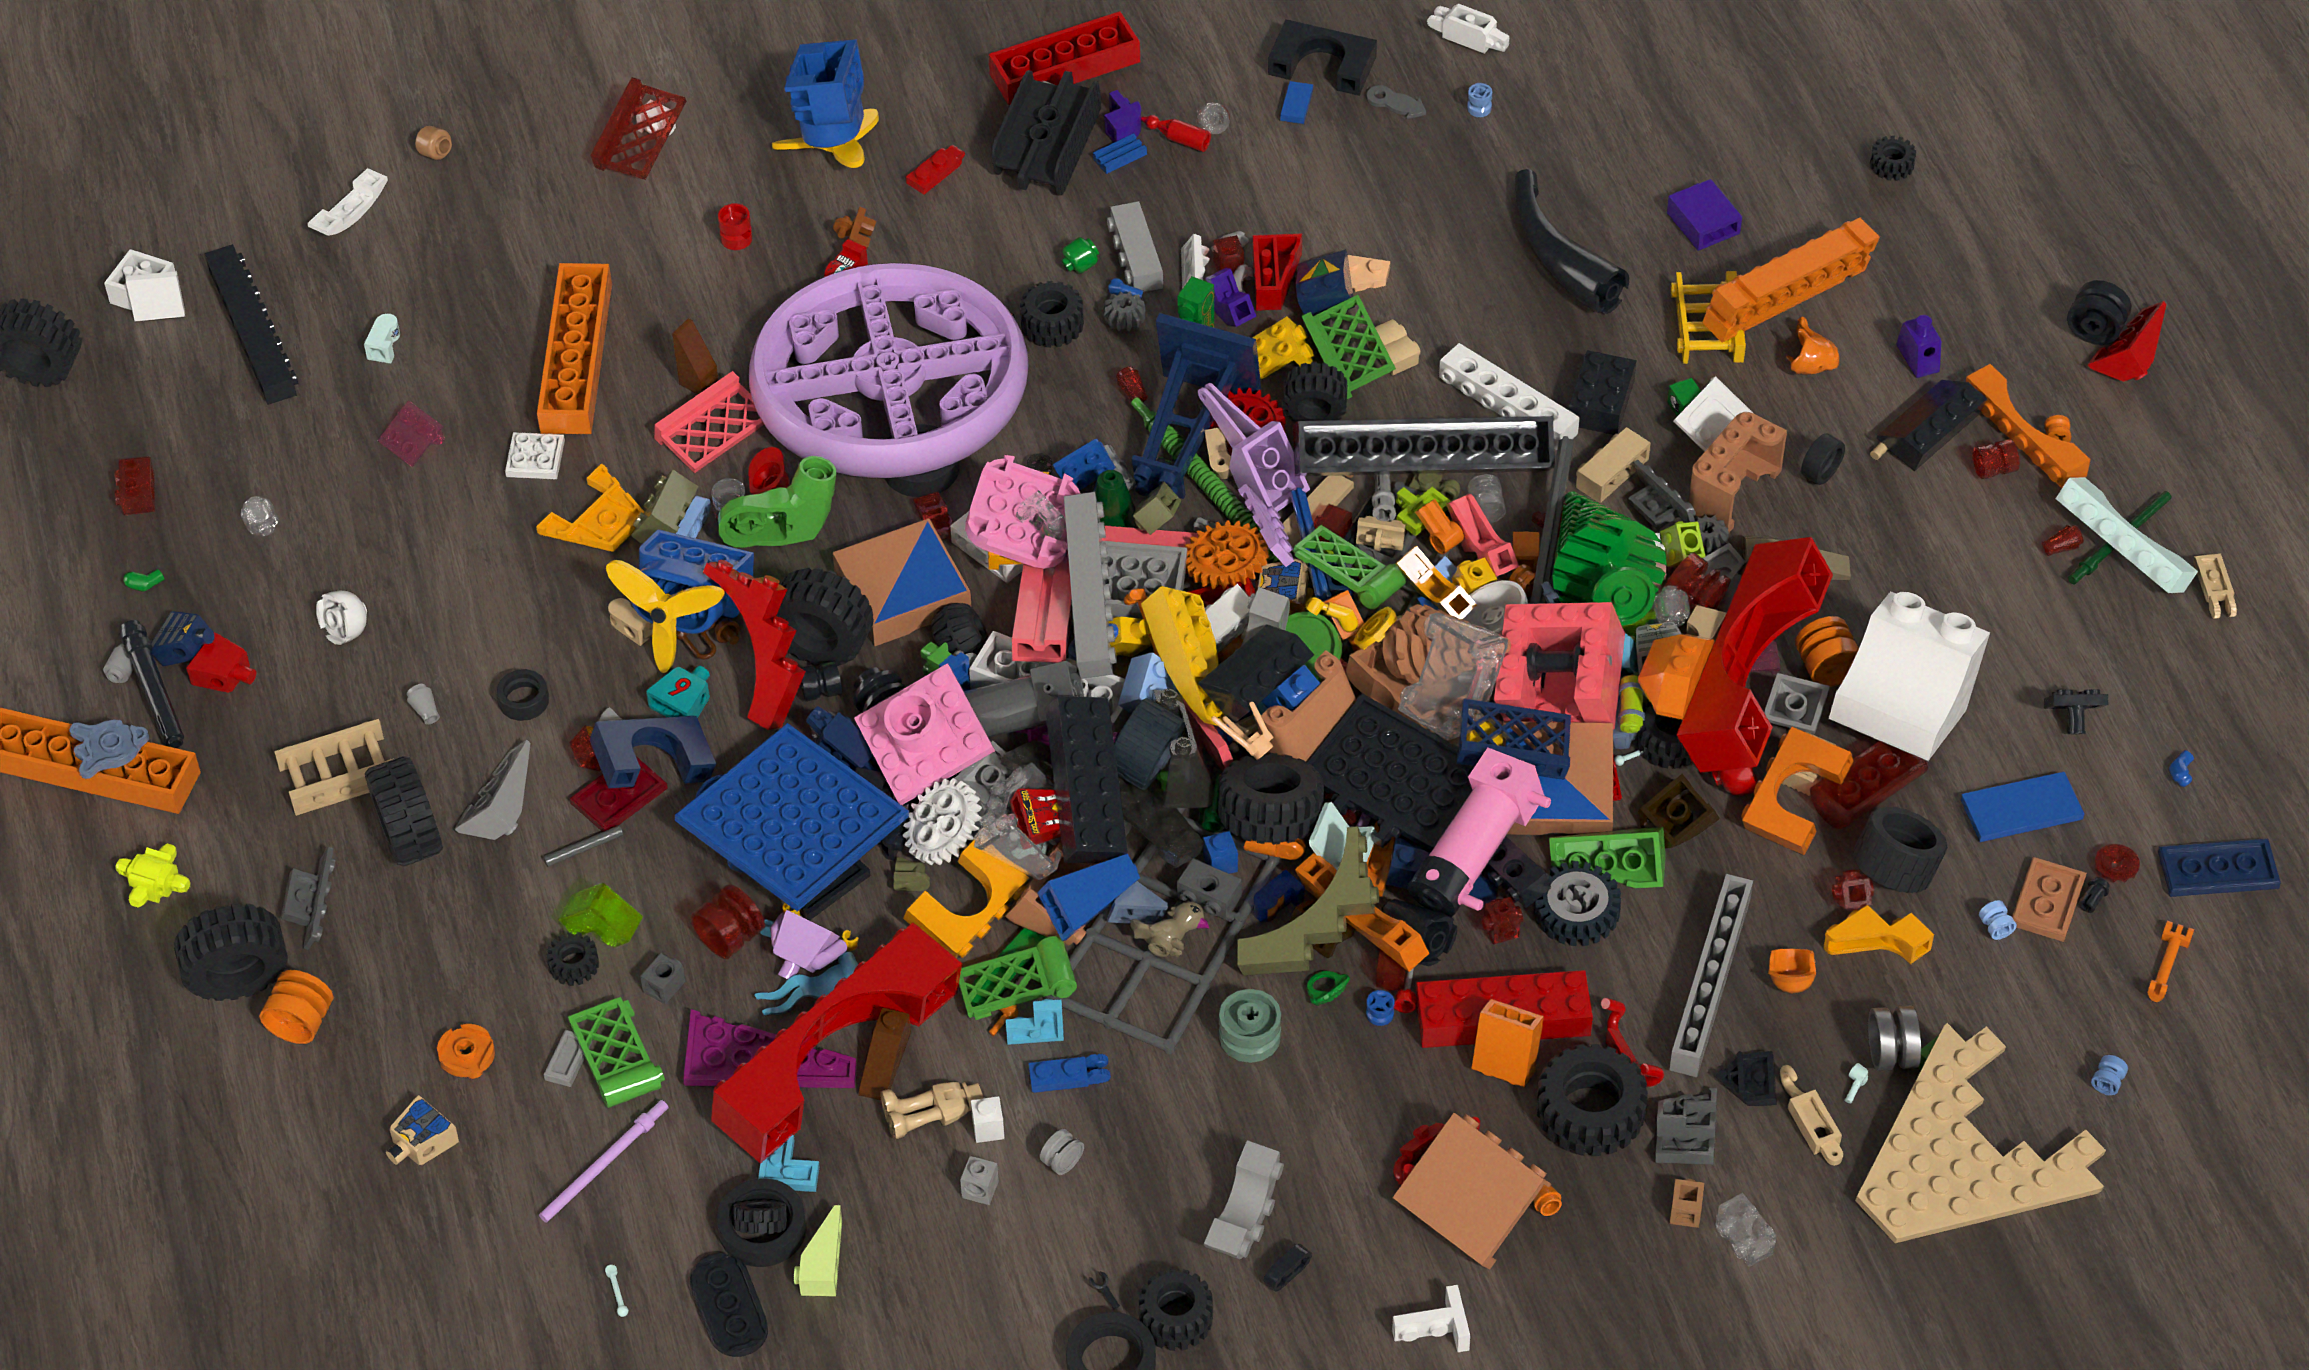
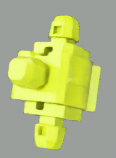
M167 843L159 851L146 848L144 854H137L133 860L127 858L118 860L115 866L116 871L126 876L129 886L133 887L129 895V902L132 906L139 908L147 900L159 903L161 897H169L172 891L187 892L190 887V880L186 876L178 874L177 865L172 863L177 855L174 845Z

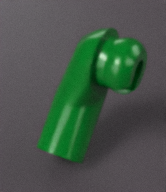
M159 569L148 575L128 572L123 577V582L127 587L141 592L147 591L165 580Z

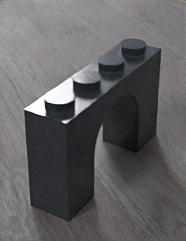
M1285 19L1268 57V75L1291 80L1302 58L1312 53H1329L1342 61L1337 72V91L1360 96L1376 59L1377 40Z

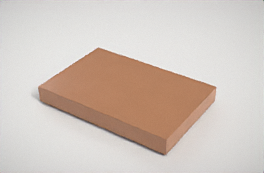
M2033 857L2012 916L2017 924L2016 928L2064 942L2087 873Z

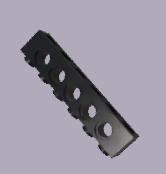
M1506 836L1484 868L1494 885L1497 887L1501 885L1505 889L1507 896L1514 903L1519 901L1525 908L1551 889L1546 872Z

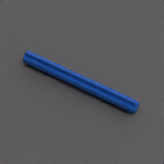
M1298 487L1296 490L1291 491L1290 496L1301 540H1303L1315 528L1306 492ZM1305 548L1310 552L1317 553L1316 549ZM1308 563L1315 596L1324 602L1331 598L1325 572Z

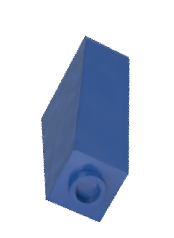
M1125 854L1050 880L1037 894L1061 940L1065 941L1114 902L1124 891L1137 882L1140 876L1136 865L1132 862L1129 855Z

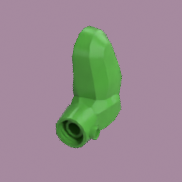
M806 457L800 462L792 483L788 488H776L759 494L741 496L730 500L721 508L718 514V530L723 542L732 547L745 548L751 546H783L813 540L824 526L831 510L836 481V468L834 464L823 457Z

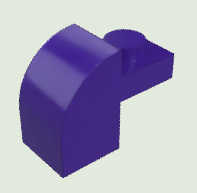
M1118 90L1109 93L1110 113L1104 115L1105 133L1113 143L1133 133L1137 137L1142 127L1140 103L1136 101L1130 104L1129 100L1123 97Z
M1225 268L1206 278L1207 282L1214 284V311L1225 324L1237 327L1257 317L1249 294L1239 292L1230 268Z

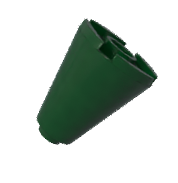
M1115 470L1102 472L1098 476L1093 491L1096 494L1097 502L1103 503L1104 517L1100 518V522H1104L1105 526L1135 528L1137 524L1133 515L1136 508L1122 474Z

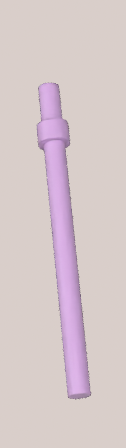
M660 1100L647 1113H642L634 1121L635 1125L539 1214L540 1218L547 1223L638 1136L642 1133H647L655 1125L654 1121L669 1108L663 1100Z

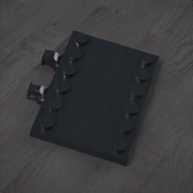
M1363 693L1306 763L1307 765L1311 764L1319 772L1323 779L1324 791L1333 795L1331 802H1333V805L1341 815H1346L1348 809L1351 811L1357 809L1378 821L1377 825L1381 830L1378 834H1373L1374 844L1381 848H1384L1392 837L1397 839L1401 834L1432 852L1473 791L1468 776L1475 766L1456 763L1458 746Z

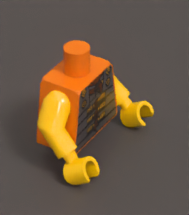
M1348 590L1324 602L1316 597L1307 600L1305 605L1309 612L1317 616L1320 611H1323V615L1330 617L1341 640L1348 639L1354 652L1361 649L1354 643V639L1364 622Z

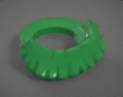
M1323 971L1313 975L1307 984V992L1311 997V1003L1319 1006L1337 998L1349 982V975H1339L1332 971ZM1323 977L1332 978L1336 985L1328 992L1318 991L1313 988L1314 982Z

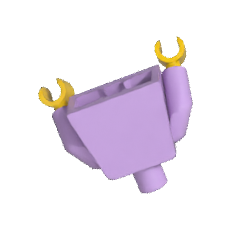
M786 903L782 907L783 913L778 916L770 928L771 943L774 948L773 953L785 959L778 975L786 979L797 975L800 967L814 973L817 969H822L836 960L846 951H854L858 947L859 937H856L854 940H848L851 931L845 930L842 934V940H840V936L801 917L800 910L798 912L796 910L790 911V906Z

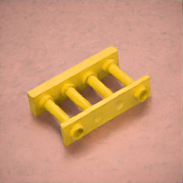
M1726 271V279L1721 281V284L1725 285L1732 282L1737 277V272ZM1676 272V280L1671 283V298H1676L1680 338H1677V353H1682L1683 364L1688 363L1689 351L1728 350V352L1733 354L1734 363L1744 362L1746 343L1743 330L1738 331L1736 336L1723 343L1720 340H1689L1688 332H1707L1710 330L1702 322H1687L1686 313H1706V308L1710 303H1685L1684 295L1712 294L1714 289L1720 284L1683 285L1681 272Z

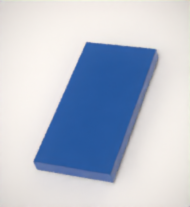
M2065 772L1961 795V802L1980 842L2083 820L2084 812Z

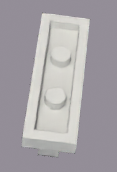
M1193 234L1181 248L1182 289L1191 276L1203 280L1204 266L1210 261V258L1205 257L1209 252V248L1201 245V236Z

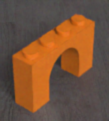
M1791 726L1788 734L1784 733L1778 745L1780 749L1776 757L1770 758L1766 767L1767 774L1763 781L1759 780L1754 789L1755 797L1751 804L1745 806L1741 818L1746 830L1805 855L1817 832L1815 825L1811 821L1786 811L1778 804L1777 793L1779 787L1786 778L1798 772H1812L1842 784L1853 763V758L1850 751Z

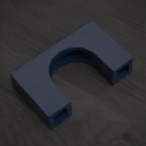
M697 716L598 721L595 723L590 737V743L608 788L634 787L641 768L633 747L639 745L656 746L669 753L675 760L684 783L707 781L711 778L716 766L715 759Z

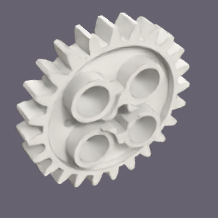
M954 778L951 781L943 779L942 784L937 781L934 782L933 790L929 787L925 788V796L918 794L919 803L911 804L914 811L909 813L908 818H910V822L903 825L908 829L903 834V837L908 839L905 846L910 848L909 853L929 865H933L934 862L941 865L943 859L949 863L952 854L959 857V849L961 847L963 849L967 848L965 842L967 840H974V837L971 835L972 831L979 830V827L974 824L982 818L976 814L982 809L977 804L980 798L975 795L976 791L970 788L969 785L962 781L959 782Z

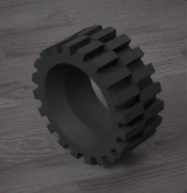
M21 298L19 303L15 299L10 300L8 304L6 302L3 303L0 307V371L6 370V376L11 379L16 376L20 378V383L25 384L26 381H30L32 386L39 387L40 383L44 387H51L52 382L55 385L60 384L62 380L64 381L67 378L82 344V338L79 337V329L73 328L75 323L71 319L65 320L66 314L62 311L56 313L52 310L53 306L49 304L46 307L41 306L40 301L37 300L29 303L27 299ZM22 340L31 342L40 347L41 349L30 346Z

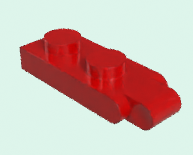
M954 145L947 149L941 148L906 176V184L925 195L961 165L965 152Z

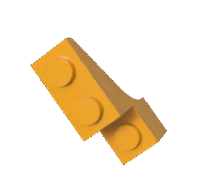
M1867 905L1859 911L1854 910L1851 912L1846 920L1840 924L1832 925L1825 933L1823 949L1830 955L1883 949L1900 955L1909 964H1912L1931 951L1934 934L1912 913L1904 918H1897L1889 926Z

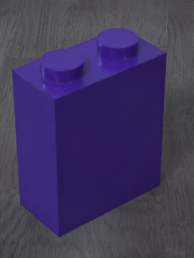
M1711 179L1697 183L1682 191H1677L1668 197L1667 214L1698 251L1740 234L1741 214Z

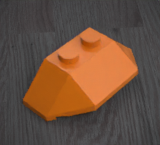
M1679 634L1653 641L1638 677V683L1653 705L1656 714L1683 720L1714 645V639L1690 634Z

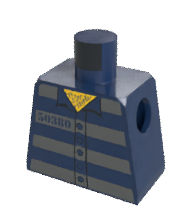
M172 611L151 643L153 647L152 654L162 666L191 661L204 644H211L214 641V632L198 614Z

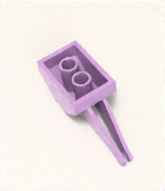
M1208 383L1205 385V388L1202 387L1198 390L1200 400L1207 407L1232 447L1229 469L1238 488L1247 484L1268 508L1273 506L1277 512L1292 502L1290 496L1292 490H1296L1298 487L1302 488L1305 492L1310 490L1305 476H1295L1294 452L1280 422L1271 421L1260 428L1212 383Z

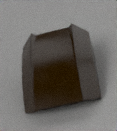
M1683 774L1678 776L1638 810L1641 828L1663 827L1665 849L1673 848L1690 840L1720 819L1716 811L1709 803L1707 804Z

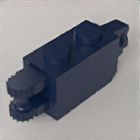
M819 706L810 713L806 722L819 735L816 739L817 745L853 771L860 767L879 772L869 763L871 761L879 767L861 730L855 726L850 718L843 716L839 712L836 716H833Z

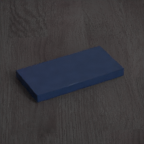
M2269 839L2161 846L2158 850L2170 897L2280 888L2281 882Z

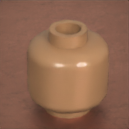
M425 126L418 132L415 145L419 154L434 160H441L450 152L452 142L447 131L434 126Z

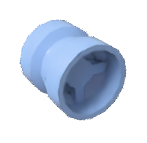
M2000 900L1990 902L1979 912L1980 919L1989 926L1988 932L1995 940L2009 936L2016 929L2017 924L2012 916L2007 915V908Z

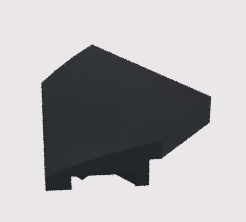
M1739 1051L1736 1054L1737 1058L1725 1070L1721 1069L1715 1075L1728 1090L1747 1106L1777 1105L1775 1065L1772 1051L1744 1055Z

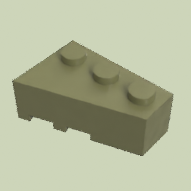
M673 469L666 477L661 475L654 486L657 489L655 495L651 493L643 505L647 508L644 514L641 512L633 523V526L636 528L631 537L643 544L658 529L676 534L679 529L677 524L679 520L682 521L686 513L684 511L691 504L699 486Z

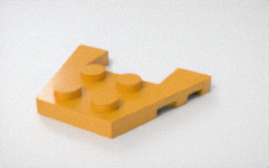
M600 464L587 477V484L603 494L574 523H570L551 512L536 526L538 534L614 552L634 532L636 527L633 526V523L641 512L644 514V510L628 492L626 493L620 487V483L608 473L606 466Z

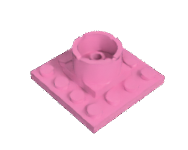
M948 663L854 718L900 805L914 799L918 794L921 795L926 792V787L933 788L934 782L941 783L943 779L950 778L995 751Z

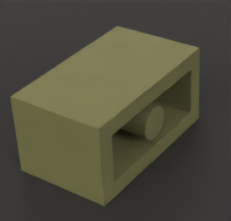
M1163 482L1141 500L1133 515L1135 523L1141 530H1146L1151 535L1174 516L1181 503V499Z

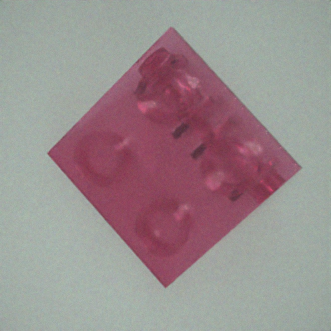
M408 400L378 439V442L413 467L431 443L438 445L443 443L445 438L441 430L444 426Z

